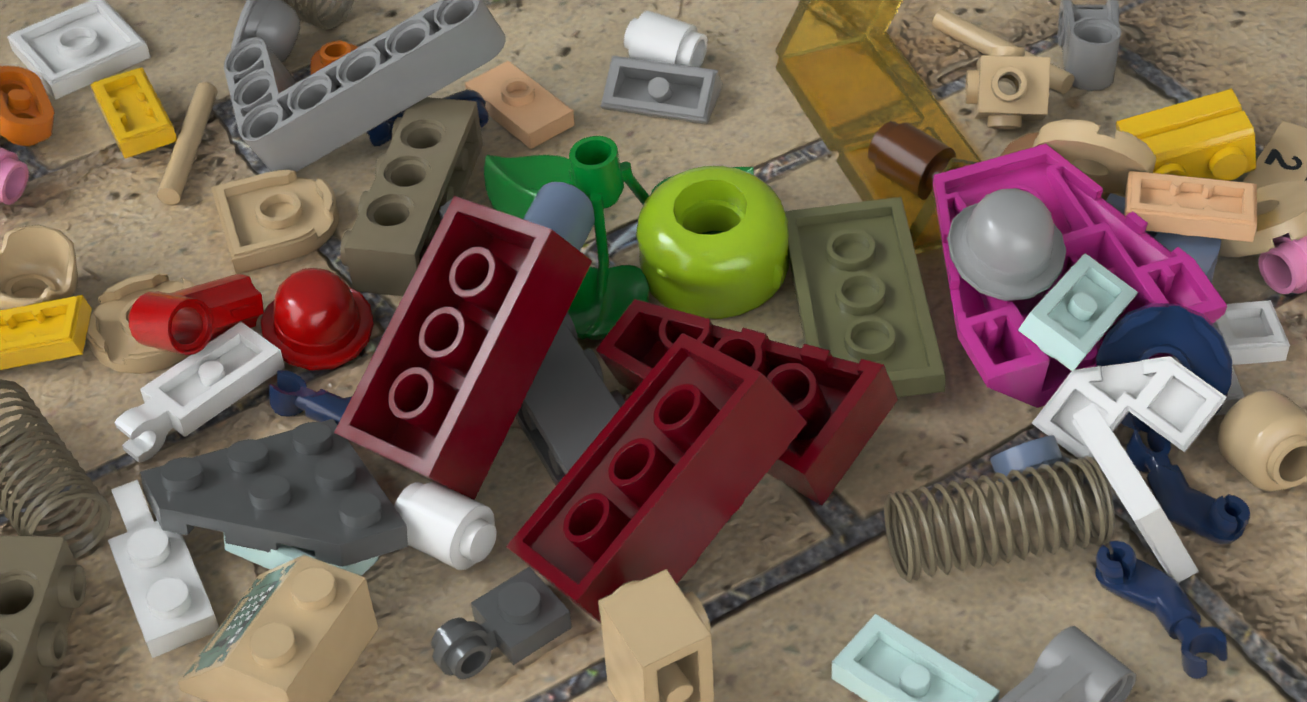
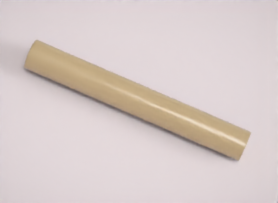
M940 9L933 18V28L985 55H991L992 47L1016 46L945 9ZM1025 50V56L1038 57ZM1050 63L1049 88L1061 94H1066L1073 85L1074 75Z
M199 83L194 92L157 193L158 199L164 204L175 205L180 201L218 94L217 88L211 83Z

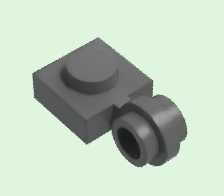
M528 567L471 602L475 621L454 618L444 623L436 631L431 641V646L434 649L433 660L444 674L455 675L459 679H468L478 674L488 664L491 658V650L496 647L515 665L571 629L570 611L538 575Z

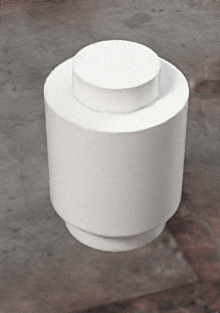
M647 10L639 18H633L630 21L624 36V47L629 49V58L700 68L707 50V36L699 33L695 25Z
M420 482L412 483L402 491L395 502V509L407 525L408 545L455 569L466 570L475 563L483 561L494 547L497 531L494 526L493 511L488 506L437 482L426 484Z

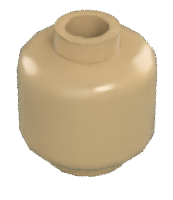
M1271 390L1254 392L1237 401L1227 411L1218 431L1217 442L1219 452L1224 459L1254 487L1269 492L1285 490L1306 482L1307 413L1286 395Z

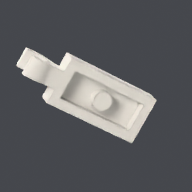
M239 322L209 342L203 350L196 354H191L140 389L144 404L125 411L115 421L116 428L130 438L122 445L123 450L140 463L152 458L161 449L168 432L172 428L184 437L188 436L277 374V371L284 369L281 350L247 325Z
M138 480L111 489L127 532L108 539L152 658L215 633L219 625L183 535L164 531L158 520L154 522Z

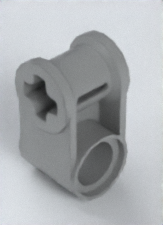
M1061 0L1058 16L1059 47H1062L1064 70L1074 75L1072 86L1089 91L1102 90L1109 87L1114 81L1121 37L1118 0H1107L1105 5L1073 4L1072 0Z

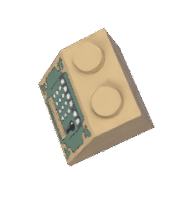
M306 555L297 557L258 575L178 681L180 690L207 702H329L379 629L366 578Z

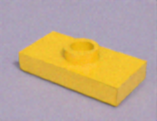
M143 67L91 84L95 99L124 159L177 141L174 127Z
M79 295L0 310V370L83 355L92 311L84 296Z

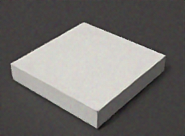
M105 0L87 1L7 36L12 51L30 71L40 77L43 86L55 100L151 58L147 43Z
M1093 402L1073 414L1074 420L1072 423L1166 574L1173 577L1179 583L1199 572L1163 509L1095 403Z

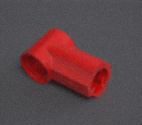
M243 274L231 275L172 293L150 291L139 296L133 303L129 313V328L135 340L147 347L183 355L196 354L203 350L211 340H214L239 322L244 323L249 328L256 327L257 319L260 315L264 314L262 293L252 284L250 276Z

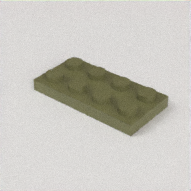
M902 197L785 211L789 230V262L804 344L830 350L833 357L859 363L861 359L884 364L897 397L945 392L946 374Z

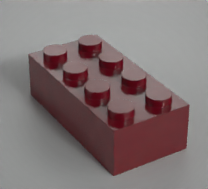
M454 196L334 433L384 459L475 500L592 260L550 228Z

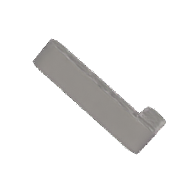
M439 0L298 83L295 82L293 76L264 40L258 37L249 38L236 45L228 53L224 61V70L239 134L270 171L293 170L297 172L486 64L500 53L506 38L505 33L483 0Z

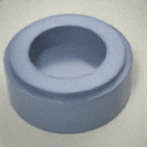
M1051 435L1007 449L991 457L990 461L995 474L998 472L1007 476L1011 470H1018L1022 473L1026 467H1032L1036 470L1041 464L1052 467L1057 461L1061 462L1063 456L1055 436ZM1028 473L1027 476H1026V478L1031 477V476H1034V475ZM1013 476L1011 478V482L1019 481L1018 477ZM998 479V482H1002L1004 484L1003 480Z

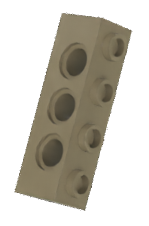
M426 97L407 108L402 118L398 117L394 121L392 141L386 154L379 155L373 184L369 191L362 193L357 220L352 231L347 230L344 233L341 242V261L344 266L349 267L354 290L395 296L404 295L441 223L439 216L440 206L445 205L454 196L463 197L480 154L483 142L477 101Z
M0 536V702H48L47 688L54 667L60 666L65 659L68 644L66 630L74 607L81 606L86 592L85 571L81 565L76 564L65 537Z

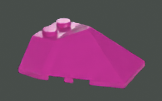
M1047 144L934 175L933 189L957 337L985 385L990 389L1039 408L1047 404L1070 374V369L1055 358L1042 352L1037 344L1019 332L1018 329L1029 313L1084 253L1138 292L1113 325L1127 312L1151 303L1180 304L1204 314L1212 323L1225 314L1227 304L1194 258L1179 247L1175 248L1172 252L1145 232L1148 223L1133 211L1126 215L1125 218L1124 214L1101 197L1103 188ZM1017 188L1036 196L1048 208L1053 223L1062 233L1066 247V256L1061 274L1049 289L1030 299L1003 301L980 293L960 276L950 258L947 237L952 220L964 208L979 203L987 194L997 190ZM1106 333L1075 370L1096 367V355ZM1157 353L1152 355L1148 359L1168 356L1172 357L1173 355L1168 353Z

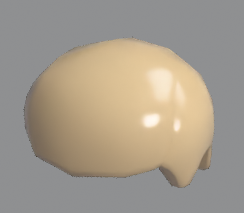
M42 225L17 227L4 234L3 244L0 248V310L74 296L78 286L74 243L60 230Z

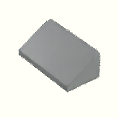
M612 55L601 108L708 124L721 92L722 81L718 70Z

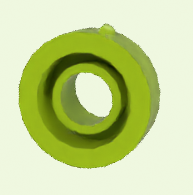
M703 166L689 169L674 175L659 185L646 199L640 211L636 231L640 268L647 278L649 291L652 296L667 308L708 319L738 316L758 308L773 297L785 280L789 269L788 220L780 198L772 187L759 177L743 170L726 166ZM712 230L725 231L714 235L700 234Z

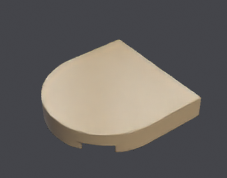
M293 170L271 171L211 187L236 274L305 256L324 245L334 234L339 223V210L335 193L331 186L321 178H317V181L308 178L297 177L296 171Z

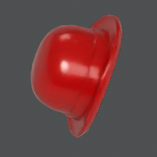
M320 268L302 269L285 279L279 285L275 299L267 305L260 319L262 337L281 350L283 360L290 365L311 371L335 369L355 359L370 341L374 326L371 306L359 291L350 288L342 277L329 270Z

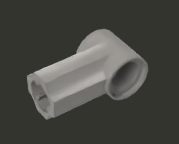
M1071 626L1060 632L1047 645L1038 658L1033 673L998 702H1124L1133 689L1136 674L1079 628Z

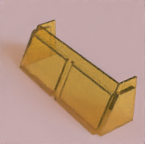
M800 0L775 49L778 55L776 70L828 150L839 152L836 162L862 202L902 197L915 253L919 254L943 247L934 189L927 200H922L876 171L875 164L868 159L869 145L876 132L885 123L895 121L898 124L908 122L954 149L956 158L950 159L943 172L982 162L886 32L903 0Z

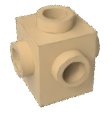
M992 47L991 55L980 56L977 62V70H967L965 104H975V118L988 119V128L1020 129L1022 128V120H1043L1048 115L1051 57L1025 56V48ZM1008 82L1011 84L1014 94L1007 95L1001 92L998 83Z

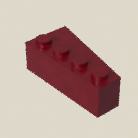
M636 299L632 301L596 349L618 383L632 392L636 390L682 333L761 372L807 421L806 425L789 444L785 453L777 459L767 473L823 506L898 401L884 364L861 359L859 363L833 357L830 350L808 344H804L802 348L769 340L766 333L742 328V331L739 332L713 325L708 318Z

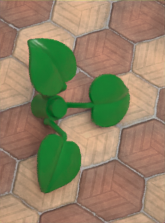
M604 136L583 138L570 149V159L555 155H532L514 158L486 155L484 164L485 188L494 210L523 219L537 192L543 185L550 182H564L573 185L584 192L591 201L595 216L594 230L598 268L589 267L568 310L578 338L604 339L634 299L648 303L649 286L647 278L640 268L634 265H619L609 268L604 209L613 206L619 200L624 190V182L642 205H644L649 197L648 193L632 174L631 163L627 161L620 163L618 148L613 140ZM731 167L754 175L753 167ZM668 177V178H666L665 180L661 181L659 184H657V185L653 188L652 192H653L659 185H661L662 183H664L665 181H667V180H668L669 178H671V177ZM712 230L700 234L714 235L725 231Z

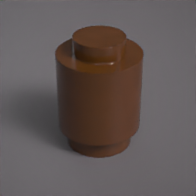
M889 121L885 123L874 135L868 149V159L875 164L876 171L922 200H928L935 196L933 189L934 175L957 169L954 149L908 122L898 124L895 121Z

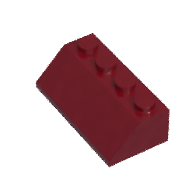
M682 333L506 547L601 624L599 600L612 595L622 585L631 581H642L664 570H667L675 583L678 584L686 572L698 561L700 555L732 515L743 505L745 499L777 459L785 453L789 444L806 425L807 421L761 372Z

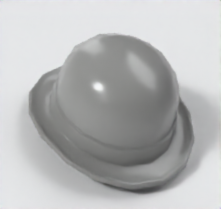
M247 0L237 23L231 50L244 40L258 37L264 40L281 63H283L294 48L300 32V19L296 10L282 0Z
M1017 188L997 190L987 194L979 203L964 208L952 220L947 237L950 258L960 276L980 293L1003 301L1030 299L1049 289L1061 274L1066 256V247L1062 233L1053 223L1048 208L1036 196Z

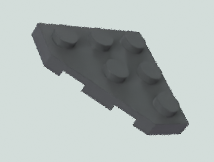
M333 419L322 422L303 423L293 430L257 440H241L228 448L191 458H176L162 466L140 472L144 495L164 531L189 535L194 526L224 532L227 544L270 553V549L277 551L281 544L313 550L317 560L341 567L408 547L406 523L349 441L334 433L337 424Z

